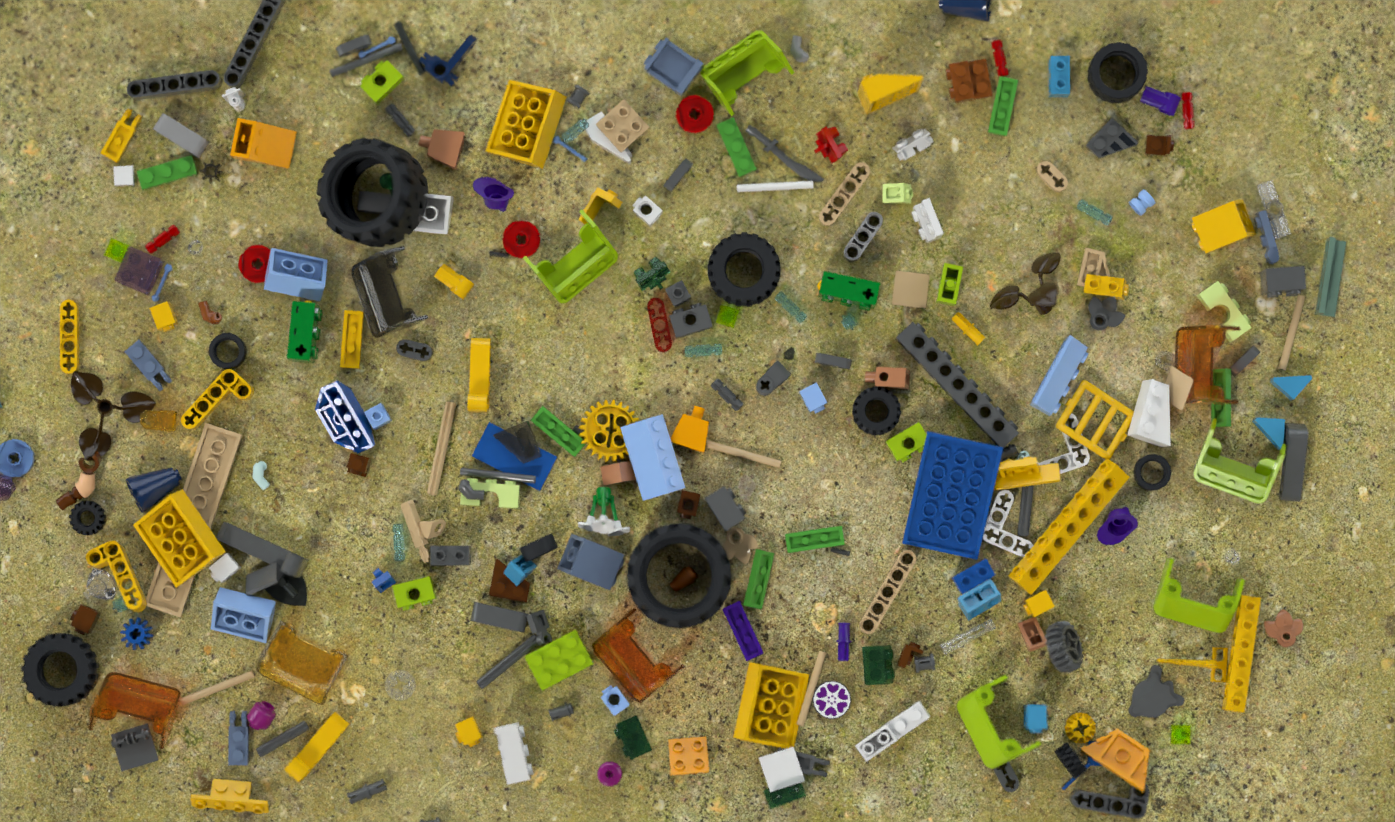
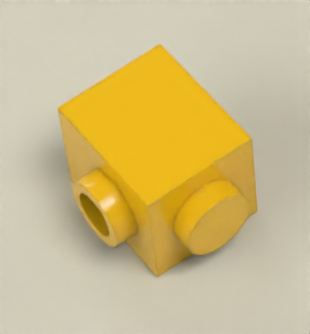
M474 716L455 724L458 731L455 735L459 743L463 742L464 746L469 744L470 747L481 743L479 739L483 738Z

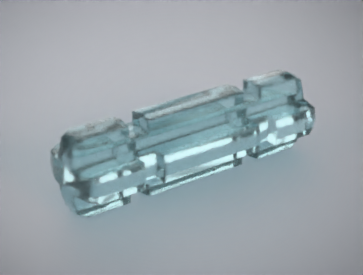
M587 119L579 120L567 132L562 134V139H564L565 143L571 142L584 129L586 130L589 127Z
M1083 199L1079 201L1076 207L1082 212L1085 211V214L1094 219L1101 220V223L1109 225L1113 219L1110 214H1105L1104 211L1092 204L1089 205Z
M779 292L775 296V300L779 304L781 303L782 307L792 316H795L799 323H802L807 318V315L800 311V308L789 298L787 299L783 292Z
M711 344L695 345V347L685 346L686 357L722 354L721 344H714V346H711Z
M393 524L394 551L396 552L394 553V560L404 561L403 524Z

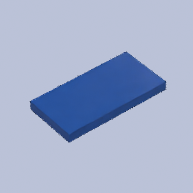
M490 422L472 454V457L502 472L536 476V483H523L541 491L557 459V456Z

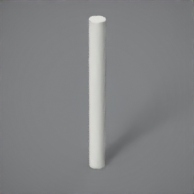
M813 181L737 185V192L813 188Z

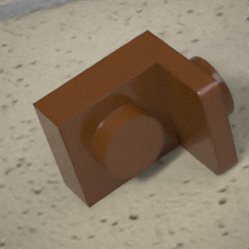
M1146 135L1145 155L1168 157L1170 152H1173L1174 140H1171V135Z
M910 642L909 645L904 644L897 666L905 668L906 665L910 666L913 659L912 651L923 654L924 651L920 649L921 645Z

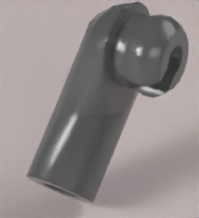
M467 479L460 481L458 488L466 499L484 500V490H473Z

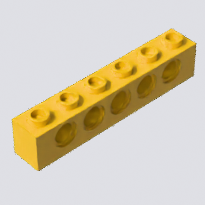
M1241 595L1229 655L1222 704L1223 710L1245 713L1261 602L1259 597Z

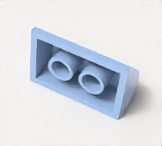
M271 248L264 290L321 301L326 283L328 260Z
M220 587L213 603L211 630L267 643L276 601Z

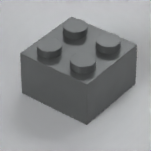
M1305 266L1264 269L1260 272L1261 295H1267V298H1276L1285 293L1286 297L1298 296V294H1301V291L1306 289Z
M723 486L707 496L705 501L726 532L745 520L743 515L746 512L741 504L736 505L733 499L736 496L731 488L726 489Z

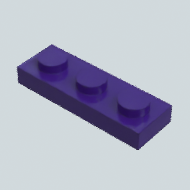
M740 601L723 608L722 610L746 661L764 654Z

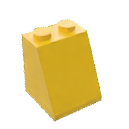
M1243 199L1231 201L1192 217V228L1195 233H1198L1200 238L1198 241L1199 246L1205 253L1216 251L1257 235Z

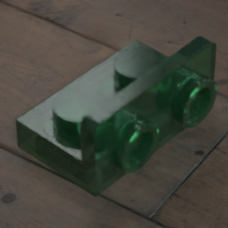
M891 645L862 647L865 685L892 684L895 678V671L892 668L894 654Z
M637 715L615 724L616 729H614V733L618 740L622 739L624 746L621 748L626 758L630 757V760H633L652 751Z
M802 783L770 792L769 788L764 790L770 810L806 797Z

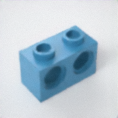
M1050 56L1048 59L1049 97H1068L1070 95V56Z
M991 578L958 597V606L968 621L1001 602V594Z
M1023 705L1024 728L1029 729L1031 733H1042V729H1047V705Z

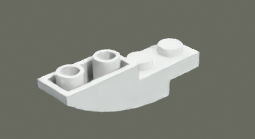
M918 701L855 746L867 762L931 716L922 703Z

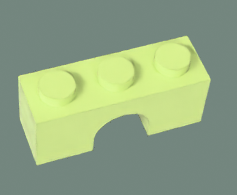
M1217 281L1198 294L1197 297L1207 311L1216 306L1226 310L1227 320L1219 328L1228 341L1232 342L1251 329L1249 325L1251 321L1245 314H1241L1237 301L1234 298L1231 299L1227 294L1229 292L1227 287Z
M467 478L473 490H484V494L495 492L499 497L500 508L519 509L520 485H516V481H505V484H497V480L486 479V483H480L478 479ZM461 493L460 505L481 506V500L466 499Z

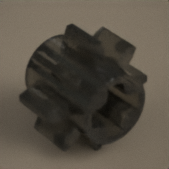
M211 160V164L204 162V169L199 170L201 173H204L202 180L209 179L210 184H213V180L220 182V175H224V172L219 170L222 165L219 163L215 166L214 160ZM212 168L214 170V176L210 174L209 169Z

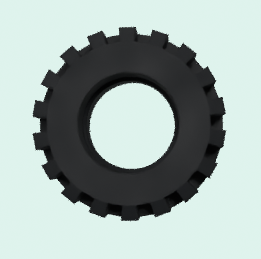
M878 386L867 388L858 395L853 404V420L864 433L874 436L883 435L891 431L898 423L901 415V405L898 402L897 396L892 391ZM872 400H880L888 408L887 417L881 422H872L865 414L866 405Z

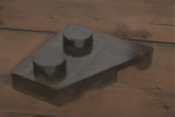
M529 421L493 435L523 464L542 457Z

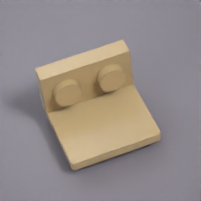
M624 99L596 124L600 131L620 152L628 148L642 134L646 135L650 131V127Z

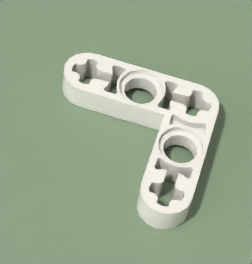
M1071 413L1069 419H1073V422L1071 423V427L1073 429L1077 427L1078 420L1076 416ZM1063 433L1069 453L1039 463V465L1051 464V461L1057 463L1062 458L1067 460L1068 466L1064 470L1060 469V474L1083 467L1090 460L1089 452L1083 446V449H1080V453L1086 456L1083 459L1084 463L1076 461L1078 453L1077 451L1073 453L1072 449L1078 448L1082 444L1072 445L1069 442L1070 437Z
M1002 490L996 495L988 514L982 539L987 543L1024 557L1022 549L1016 548V551L1013 550L1017 539L1020 540L1019 545L1025 546L1028 544L1029 549L1033 547V544L1028 540L1002 530L1014 501L1013 494L1010 491ZM1005 493L1008 494L1010 499L1003 506L1007 508L1006 512L1002 508L995 507L996 504L1001 505L1002 499H1000V495L1004 496ZM1000 511L1003 518L1000 522H995L992 519L993 512ZM993 529V534L999 535V532L1003 533L999 538V543H995L997 539L994 537L987 539L985 531ZM1005 536H1010L1013 539L1012 546L1005 547L1002 544V539Z

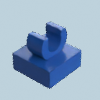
M378 568L372 572L376 577L372 584L380 593L396 583L388 571L383 573Z

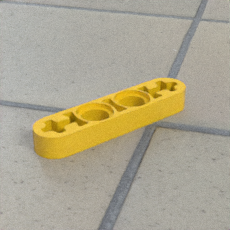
M68 299L64 300L60 305V368L66 374H73L79 368V308L76 302ZM68 303L74 307V310L70 311V316L74 317V320L64 319V316L68 317V311L65 310V307H68ZM68 322L74 324V330L71 333H67L64 330V326ZM68 341L74 343V349L71 352H67L64 348L65 343ZM64 354H75L74 358L70 357V362L74 364L70 371L65 367V364H68V357L64 358Z

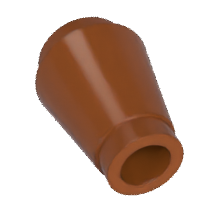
M689 565L684 567L669 584L675 592H678L695 583L699 576Z

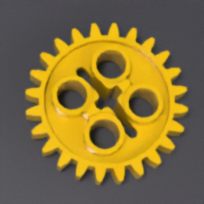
M604 400L603 406L600 402H597L596 408L591 405L589 407L591 413L585 411L584 414L587 418H581L580 421L584 425L579 426V429L584 430L579 436L585 438L581 444L587 443L588 445L585 451L591 449L590 456L597 453V460L604 456L605 462L610 457L615 462L617 456L622 460L624 458L623 453L629 456L621 428L616 424V419H623L625 422L624 426L635 423L639 419L632 417L635 411L629 413L628 405L622 408V402L615 405V400H612L610 404H608L607 400ZM610 414H612L611 430L614 432L610 435V447L608 448L609 431H606V429L610 426ZM597 416H603L606 419V423L604 425L599 424ZM595 435L603 436L604 442L602 444L597 443ZM614 437L622 439V446H617L614 443Z

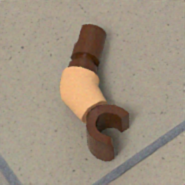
M96 451L92 457L95 461L93 465H88L85 462V458L79 459L78 463L82 471L78 482L75 483L72 492L69 490L56 499V503L62 511L68 506L74 505L77 499L81 500L83 497H89L95 490L94 472L102 461L99 452Z

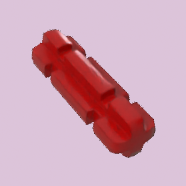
M994 40L991 42L992 50L994 49L995 66L998 67L996 70L997 76H1008L1009 72L1008 68L1005 67L1007 63L1004 50H1002V41Z
M1184 92L1181 95L1183 119H1185L1183 125L1185 130H1191L1195 127L1193 103L1191 102L1193 97L1192 92Z
M176 225L170 226L168 231L165 230L154 238L153 242L150 241L146 244V249L149 253L153 254L157 251L158 247L161 248L172 240L173 236L176 237L180 234V230Z

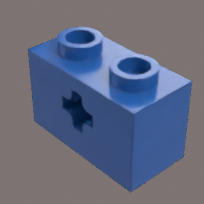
M985 558L951 577L960 594H964L995 576V573Z

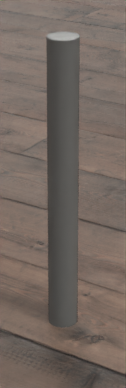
M401 43L329 71L331 76L335 77L402 51L403 48Z
M470 468L460 469V475L536 483V476Z

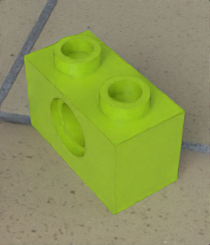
M388 60L385 62L381 61L375 67L376 71L371 76L369 74L366 75L360 85L361 89L377 105L405 79ZM379 77L386 78V82L382 86L376 84V80Z
M943 264L936 303L950 306L956 305L963 266Z
M920 422L885 443L896 462L901 460L903 463L912 458L911 453L917 450L919 453L923 451L926 433ZM906 438L914 441L913 448H905L904 440Z
M431 576L392 586L397 608H403V611L413 609L414 604L421 603L422 606L433 604L432 600L437 599ZM414 588L420 592V596L416 600L410 597V592Z

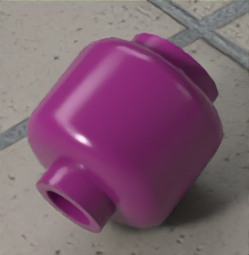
M266 701L256 702L247 715V719L250 722L249 725L255 730L268 729L276 716L274 706Z
M613 761L604 762L597 771L599 782L607 787L617 785L622 778L620 765Z

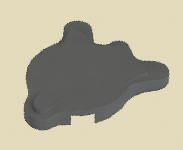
M1153 665L1148 677L1139 682L1133 689L1131 705L1128 708L1131 716L1154 718L1162 715L1172 706L1184 704V698L1174 693L1172 681L1161 682L1162 669L1160 666Z

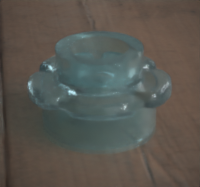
M851 313L845 316L842 315V325L846 330L851 329L853 331L854 327L858 325L856 319Z
M123 597L112 601L113 610L116 609L117 612H122L128 609Z

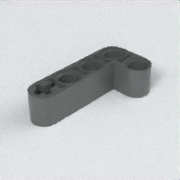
M1285 423L1284 441L1286 450L1283 459L1279 497L1283 501L1300 502L1308 444V429L1305 424Z
M1146 783L1144 793L1139 796L1135 793V787L1131 785L1128 798L1074 790L1070 794V802L1073 806L1082 809L1139 819L1146 813L1150 791ZM1081 794V797L1089 799V806H1087L1088 802L1080 801L1078 804L1075 796L1078 797ZM1097 797H1101L1103 800V804L1099 808H1096L1093 804L1094 799ZM1115 801H1121L1122 808L1119 811L1113 810V803ZM1135 804L1141 806V811L1137 815L1132 813V807Z

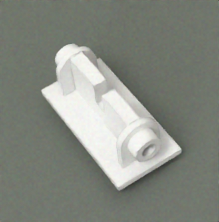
M230 88L225 91L226 94L222 95L236 111H242L245 108L242 97L246 95L240 88Z
M919 129L912 134L913 136L899 140L892 147L898 153L897 157L899 160L905 161L916 153L913 149L915 146L919 152L931 146L933 140L930 132L926 129Z

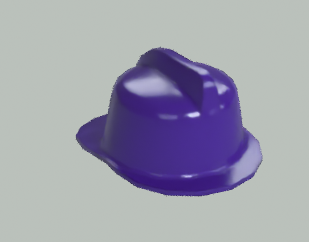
M491 177L477 178L472 185L473 190L483 197L484 203L489 209L506 211L509 200L514 196V191Z
M1128 507L1114 509L1108 513L1106 522L1097 531L1098 541L1105 545H1115L1123 541L1137 528L1138 521L1131 515Z

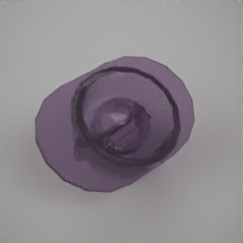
M0 474V501H7L15 491L16 485L11 477Z

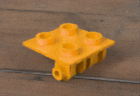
M706 736L668 739L671 776L709 773Z

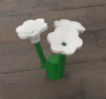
M597 488L596 495H593L590 516L587 517L585 523L578 522V527L601 534L608 533L609 537L629 533L630 527H622L620 520H618L611 488ZM597 503L601 506L599 520H595L594 517ZM609 503L611 504L614 521L608 520L606 516V506Z

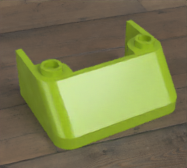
M759 30L753 32L709 62L701 69L700 74L720 104L733 116L734 112L730 105L734 104L737 99V93L735 92L737 89L765 70L768 73L776 74L785 68L791 75L794 74V71L782 50L763 31Z
M582 209L579 212L587 221L579 231V237L582 242L557 263L552 265L550 261L543 260L534 266L526 256L523 257L537 277L560 303L569 302L615 264L618 259L616 250Z
M1213 418L1194 469V478L1199 483L1258 504L1265 502L1285 457L1286 445L1282 444L1276 460L1262 458L1256 468L1220 455L1222 444L1218 439L1212 437L1217 419Z
M1166 558L1153 604L1155 614L1215 633L1225 632L1237 610L1245 579H1236L1232 596L1225 595L1221 597L1216 608L1180 597L1182 591L1180 582L1169 578L1174 559Z
M1007 675L976 689L961 698L957 703V711L984 765L990 769L1000 767L1041 746L1040 741L1024 749L1014 739H1007L1001 742L984 709L994 700L992 688L1006 682L1008 679Z

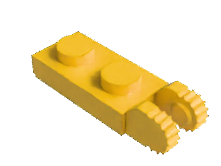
M129 108L124 112L121 120H118L100 153L116 163H119L136 132V128L142 120V116L138 114L131 126L125 124L132 114V110Z

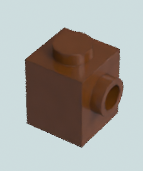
M80 604L78 611L74 610L70 618L72 621L71 626L75 627L74 631L79 634H91L101 612Z

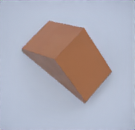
M631 461L600 467L604 486L636 480Z
M1036 617L1017 623L1028 652L1047 646L1045 644V635Z

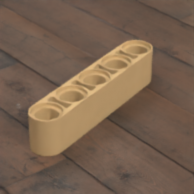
M905 550L901 552L860 620L859 628L863 633H873L886 614L916 562V555L912 551ZM906 553L912 556V562L908 565L902 561V556ZM895 570L902 572L903 577L900 581H895L892 578V573ZM887 586L893 590V594L889 598L884 597L882 594V590ZM876 603H880L883 606V611L880 614L873 612L872 608ZM865 620L873 622V628L870 631H866L863 628Z

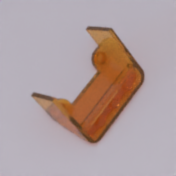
M1204 325L1180 327L1177 330L1175 368L1193 379L1185 404H1238L1239 400L1224 399L1223 389L1220 386H1213V348L1221 347L1224 344L1225 332L1240 331V327Z
M633 608L592 644V649L636 702L642 703L682 670L684 665L681 664L674 671L665 663L654 665L631 637L635 633V627L628 618L637 611L636 608Z
M111 672L106 675L91 706L88 730H93L98 718L112 720L116 717L117 713L154 722L153 731L161 735L159 749L163 750L173 728L181 693L177 688L118 672Z

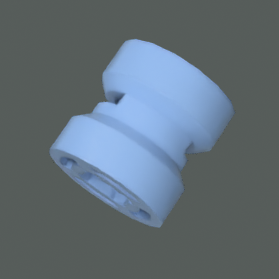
M1144 189L1138 193L1137 198L1129 201L1130 206L1140 216L1146 212L1148 207H1152L1156 203L1153 197Z

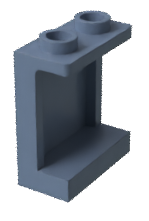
M666 37L664 41L661 39L655 47L657 51L654 55L647 57L644 65H646L644 70L682 97L704 67V63L694 59Z

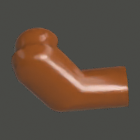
M208 301L198 303L204 321L211 324H219L221 322L222 315L211 311Z

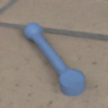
M389 37L387 41L366 51H360L358 55L360 58H363L383 46L393 45L395 38Z
M559 136L554 137V143H559L582 161H587L585 156L561 141Z
M170 264L164 267V275L156 293L152 296L154 302L159 300V294L166 277L172 271Z

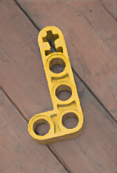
M471 338L468 412L489 413L491 338Z
M224 370L181 417L183 427L190 430L197 429L231 392L239 399L249 400L254 395L253 387L234 370ZM229 373H233L235 377L232 383H227L225 380ZM243 386H247L249 389L246 396L240 395V389ZM219 387L222 393L219 397L215 398L212 394L213 390ZM206 401L209 407L205 412H202L199 408L200 404ZM194 410H195L198 414L202 415L201 417L196 416V417L193 419V421L195 422L193 425H192V424H188V423H189L188 417L193 418V417L196 415V413L193 412Z
M108 541L88 551L86 554L88 564L96 569L110 566L126 606L134 612H142L146 608L147 602L124 547L116 541ZM118 547V552L115 555H111V549ZM96 555H100L99 562L93 563V558ZM125 564V569L122 572H118L119 565ZM128 581H132V587L125 589V584ZM131 595L138 599L136 606L133 605L135 603V600Z
M334 712L301 752L291 760L284 771L298 783L301 782L350 724Z

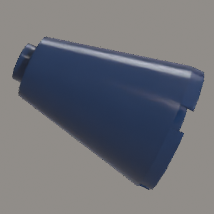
M939 0V9H942L943 13L983 22L990 21L991 11L988 10L990 9L991 0Z
M170 467L131 476L125 481L131 495L135 499L137 507L143 513L179 486V480H182L177 469L173 470Z

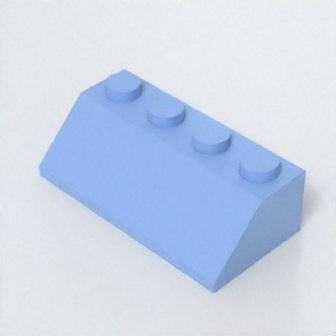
M1071 335L1065 338L1030 406L1049 416L1052 413H1057L1061 406V403H1059L1061 396L1065 397L1070 389L1068 386L1070 380H1075L1079 373L1077 369L1079 363H1084L1089 354L1086 352L1087 346Z
M663 414L620 427L643 501L685 488Z

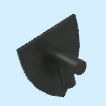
M284 572L278 583L265 588L268 594L284 604L306 606L307 590L303 576L298 578Z

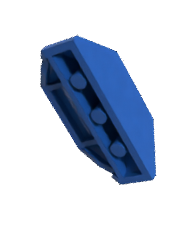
M338 380L321 387L315 411L333 442L356 453H361L374 447L375 442L370 422L352 390Z

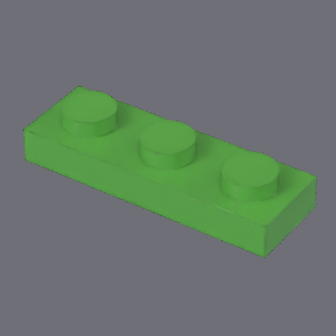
M999 76L988 133L1007 136L1018 80Z
M734 117L717 124V129L739 178L756 171L755 164Z
M192 155L137 171L142 190L198 175Z
M1211 369V422L1213 418L1217 419L1215 427L1231 426V369Z
M544 406L530 420L574 457L586 445L581 444L583 439Z
M842 526L785 534L787 553L845 545Z
M756 549L744 606L762 610L774 553Z

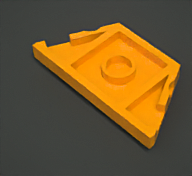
M1118 728L1107 736H1102L1090 745H1085L1081 748V752L1141 792H1144L1150 749Z

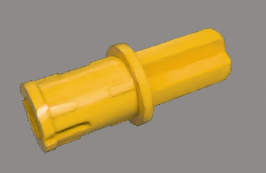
M957 312L952 317V321L964 332L963 334H966L977 346L986 338L973 326L974 323L971 324L960 312Z

